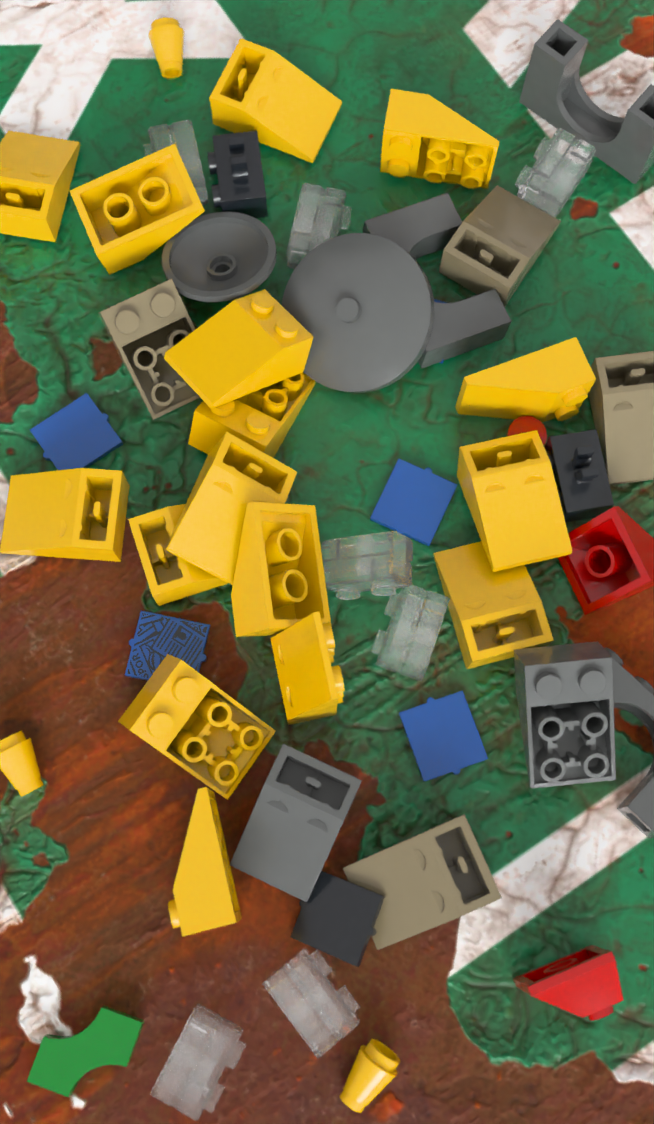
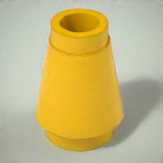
M159 18L152 22L148 36L162 77L167 79L177 78L183 74L184 30L174 18Z
M19 731L0 741V769L18 791L20 797L42 787L44 784L41 780L31 738L26 739L23 731Z
M371 1039L367 1046L362 1045L344 1085V1089L340 1094L342 1102L353 1111L361 1113L365 1106L398 1074L396 1067L400 1063L399 1057L388 1046L376 1039Z

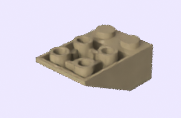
M497 185L464 219L444 248L439 273L477 295L496 289L505 307L555 233L561 221Z
M172 279L99 312V316L153 420L200 398L164 359L165 352L195 330Z
M654 351L595 358L591 369L596 380L588 395L609 485L654 480Z
M465 814L343 867L348 882L385 896L374 925L376 934L372 936L377 950L457 919L502 898Z

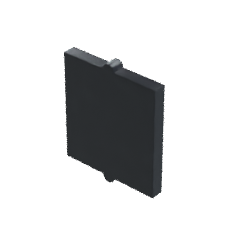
M321 871L308 901L300 900L299 902L302 908L290 937L359 967L370 936L376 934L374 925L385 896Z

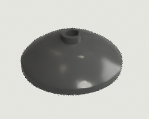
M237 212L210 213L197 217L166 242L162 253V268L166 279H172L178 293L187 298L203 302L230 301L252 292L269 277L276 263V244L268 227L252 216Z

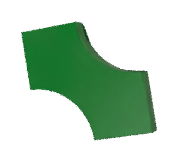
M102 1006L95 1020L85 1030L70 1036L46 1034L43 1036L26 1082L69 1097L81 1077L90 1070L104 1065L127 1067L145 1020L107 1006Z

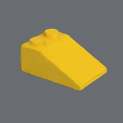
M175 144L70 190L94 251L109 275L144 260L205 212Z
M264 289L233 300L165 352L164 359L200 398L213 409L304 372L314 337Z
M577 337L464 377L455 409L461 415L504 419L532 416L541 422L557 418V421H564L579 412V408L588 397L587 394L596 378Z
M268 502L247 503L231 592L236 637L277 635L311 613L318 611L320 612L322 624L331 623L315 505Z
M208 787L197 790L173 887L175 899L168 901L173 928L181 927L182 936L237 923L242 919L215 793Z

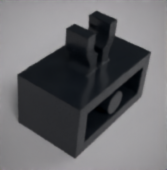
M257 130L212 136L214 151L207 152L210 175L218 176L219 183L211 185L214 208L222 207V212H237L254 218L268 217Z
M597 429L550 436L544 448L551 462L565 522L595 518L611 509L614 502Z

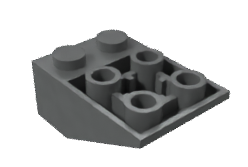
M598 641L515 649L516 695L530 789L616 780L612 656Z
M283 744L264 783L230 866L307 902L362 780Z

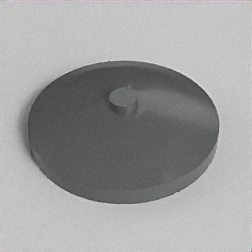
M368 233L340 235L321 243L310 251L293 271L282 300V306L314 337L304 373L323 386L343 392H371L387 387L401 379L421 358L430 340L434 324L435 306L429 280L420 264L398 244L384 237Z

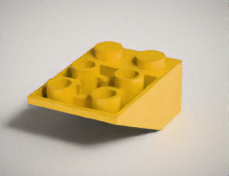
M240 38L209 97L213 125L234 133L257 130L259 143L311 163L314 162L342 106L340 99L277 52Z
M391 89L383 130L380 172L389 173L394 177L409 176L426 179L432 183L447 182L460 184L470 189H488L499 141L429 94Z
M8 130L0 142L1 234L56 243L81 147L80 142Z
M302 372L213 409L202 401L194 411L188 444L208 454L223 435L228 432L273 458L315 386L316 381Z
M537 430L459 447L457 478L493 572L572 554V547L551 462Z
M226 432L208 453L165 550L233 585L247 503L268 502L285 504L297 471Z
M76 468L12 475L10 478L0 553L121 562L130 488L123 471Z
M186 504L168 506L128 519L152 597L158 606L228 584L165 550Z
M482 541L433 553L466 669L513 658L515 649L545 647L554 641L542 601L525 565L493 572Z
M318 611L311 613L270 638L288 725L334 716L337 714V705L343 703L342 697H344L343 691H345L340 665L331 666V663H334L335 641L331 623L322 624L320 612Z
M169 654L166 655L118 721L227 800L276 732L183 660Z

